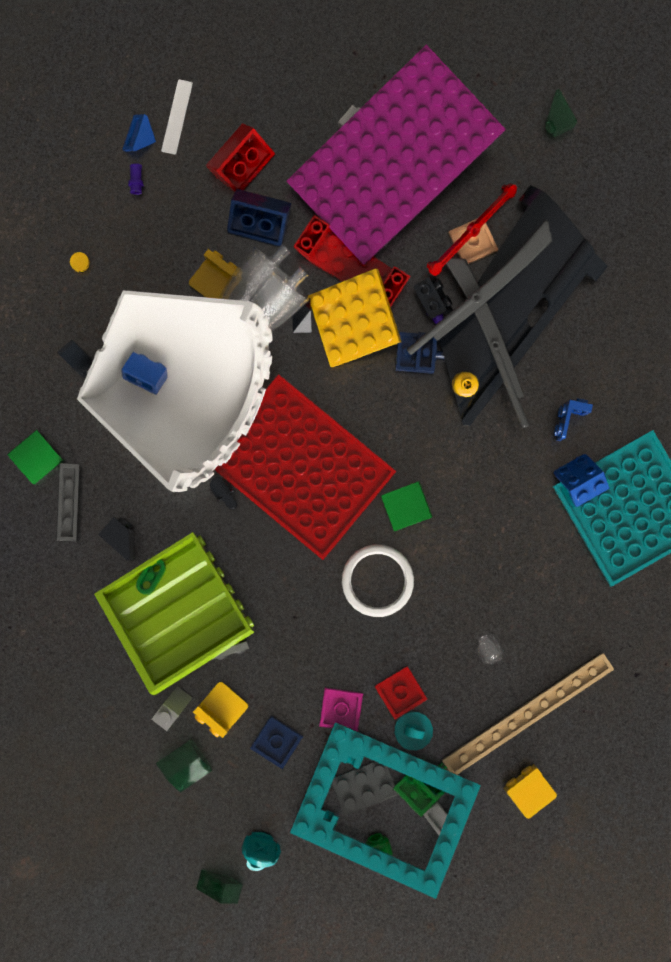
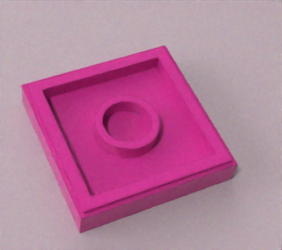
M325 687L319 727L333 728L335 722L358 731L363 693Z

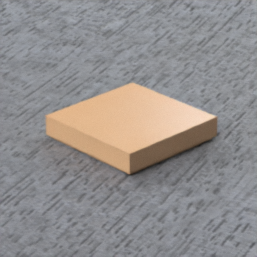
M471 222L448 232L453 244L467 230ZM485 223L481 227L479 234L476 237H471L457 253L459 258L466 259L468 264H471L498 252L499 249Z

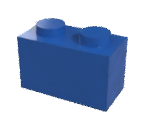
M135 352L131 354L121 369L124 380L157 395L168 378L167 368L162 363H155L145 355Z

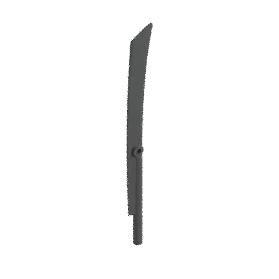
M546 219L505 266L407 348V352L412 355L432 337L438 341L518 275L552 242L549 221Z
M452 257L446 263L467 298L480 288L466 259ZM485 302L474 313L489 344L521 427L525 428L529 426V423L519 401V398L524 397L500 331L487 302Z

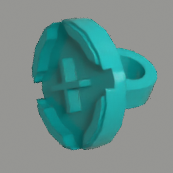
M409 711L398 718L394 733L402 747L417 751L430 743L433 736V727L426 715L418 711Z
M254 832L245 837L241 848L249 869L260 871L265 867L273 866L278 861L281 849L278 842L276 844L273 841L274 838L262 832Z

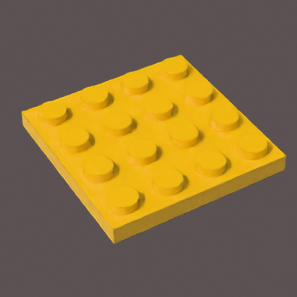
M373 269L308 295V298H311L312 311L330 367L339 366L401 342L378 269Z

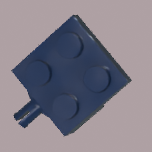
M399 332L401 342L397 344L395 371L433 374L435 372L436 359H445L443 351H438L437 340L432 337L410 355L406 349L425 333Z

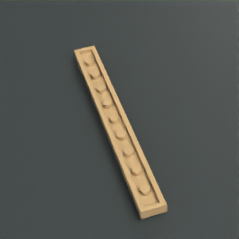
M600 653L443 758V763L450 772L459 774L613 671L614 668L604 653Z

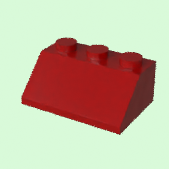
M242 123L205 166L217 179L235 193L236 189L244 190L275 153L253 127Z

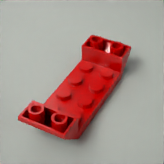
M314 215L293 247L310 263L340 282L373 269H378L391 307L410 276L395 266L392 269L375 257H372L363 265L329 228L330 225Z

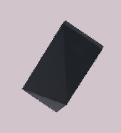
M308 295L292 296L293 334L312 333L311 298H308Z

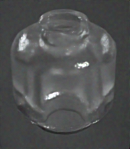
M486 635L478 640L479 644L475 650L483 663L493 665L503 659L504 649L496 637H488Z

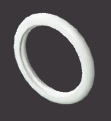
M380 544L365 546L357 550L344 566L342 572L343 593L352 607L362 614L371 617L391 615L399 611L411 597L414 588L412 567L407 558L393 547ZM368 555H387L393 558L403 570L405 578L403 591L399 598L388 606H368L361 602L353 592L351 585L353 569L361 559Z

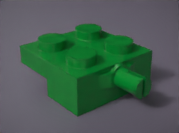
M440 762V764H439L438 766H439V767H442V766H443V763ZM408 775L393 788L420 817L445 793Z

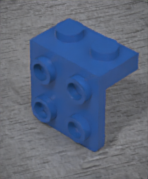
M577 398L576 401L569 400L559 407L558 417H560L559 425L556 424L554 429L556 441L566 438L571 413L581 416L591 413L593 405L588 404V400Z
M586 454L577 457L554 471L555 477L568 490L572 503L576 507L610 489L604 472Z

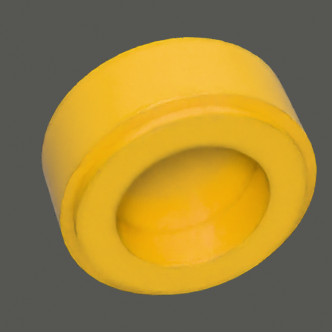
M77 252L71 256L70 265L75 271L84 272L89 268L90 260L86 254Z

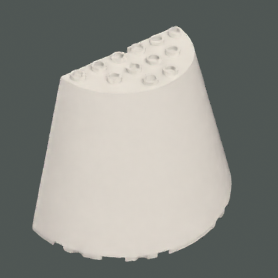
M123 290L118 298L114 313L110 317L106 332L102 336L104 345L95 353L83 386L79 390L77 400L168 490L182 492L187 491V487L195 488L201 482L210 479L214 475L213 470L218 465L226 464L231 458L232 453L240 446V443L237 441L241 434L246 436L258 413L266 388L262 387L264 378L269 380V368L272 364V355H270L269 351L272 333L271 329L268 328V318L263 316L264 312L258 305L250 301ZM133 352L143 354L149 360L155 363H162L167 368L168 378L157 395L123 379L121 369Z

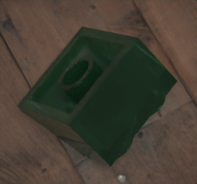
M192 738L156 763L165 778L180 793L212 771V768Z

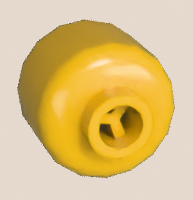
M459 372L452 380V388L459 396L470 397L478 390V379L470 372Z

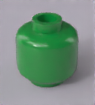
M382 834L371 835L365 843L390 855L393 854L389 839Z

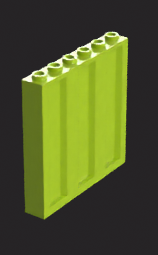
M194 532L94 594L147 690L152 695L163 691L254 633L252 629L255 626L249 616L245 617L242 612L245 609L239 599L235 600L232 594L235 592L232 586L224 582L223 578L225 575L220 567H215L213 562L216 560L210 551L207 552L204 546L206 543L201 535L197 536ZM161 559L166 564V571L157 587L151 594L144 595L140 593L136 588V582L142 571L149 566H153ZM159 565L154 567V572H158L160 570ZM148 581L144 582L143 587L148 589L150 583Z

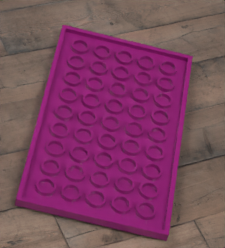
M425 45L319 148L287 182L313 211L330 225L329 228L365 265L506 129L441 59Z

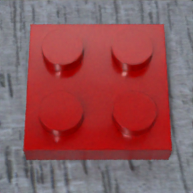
M408 666L374 686L394 720L428 700Z

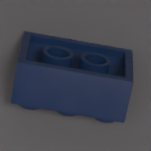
M236 189L231 199L227 232L282 246L292 203Z

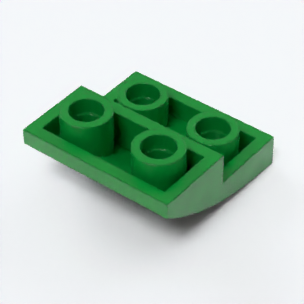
M37 429L7 454L33 485L63 461V458Z
M420 481L381 495L394 531L433 517Z

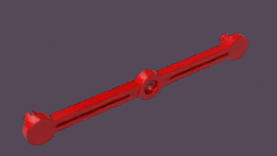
M512 183L504 184L501 188L503 193L475 222H471L468 225L467 230L437 261L427 263L430 274L434 276L439 275L442 267L471 237H476L479 234L481 227L509 198L515 196L517 192L516 185Z

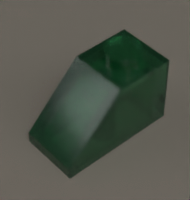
M557 89L554 93L545 124L547 131L550 134L552 133L554 138L574 128L577 123V119L560 89Z
M201 870L196 889L219 903L238 904L243 884L231 877Z

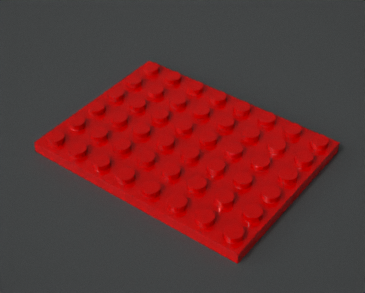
M279 374L267 387L258 413L246 436L241 434L237 442L240 443V446L232 453L231 458L226 464L218 465L214 469L322 560H324L396 473L391 466Z

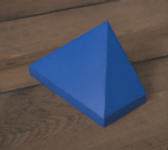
M139 114L133 116L122 149L123 151H137L156 142L147 115Z

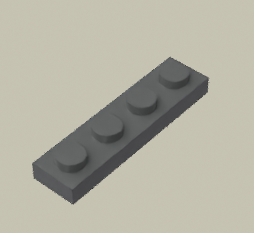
M59 464L56 540L76 541L79 464Z

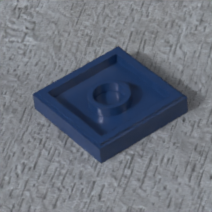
M271 715L250 749L283 769L303 738V735Z

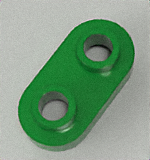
M160 559L156 564L142 571L136 582V588L140 593L148 595L155 590L166 571L165 562ZM159 565L160 570L158 572H154V567ZM146 581L150 583L148 589L143 587V583Z

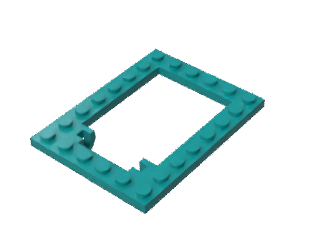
M335 722L290 833L436 899L481 785ZM366 757L455 796L426 870L334 830L339 816L334 812L322 809L341 762L351 764L354 768L359 769L363 758Z

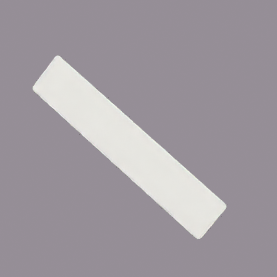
M178 80L162 152L174 155L177 152L192 82Z

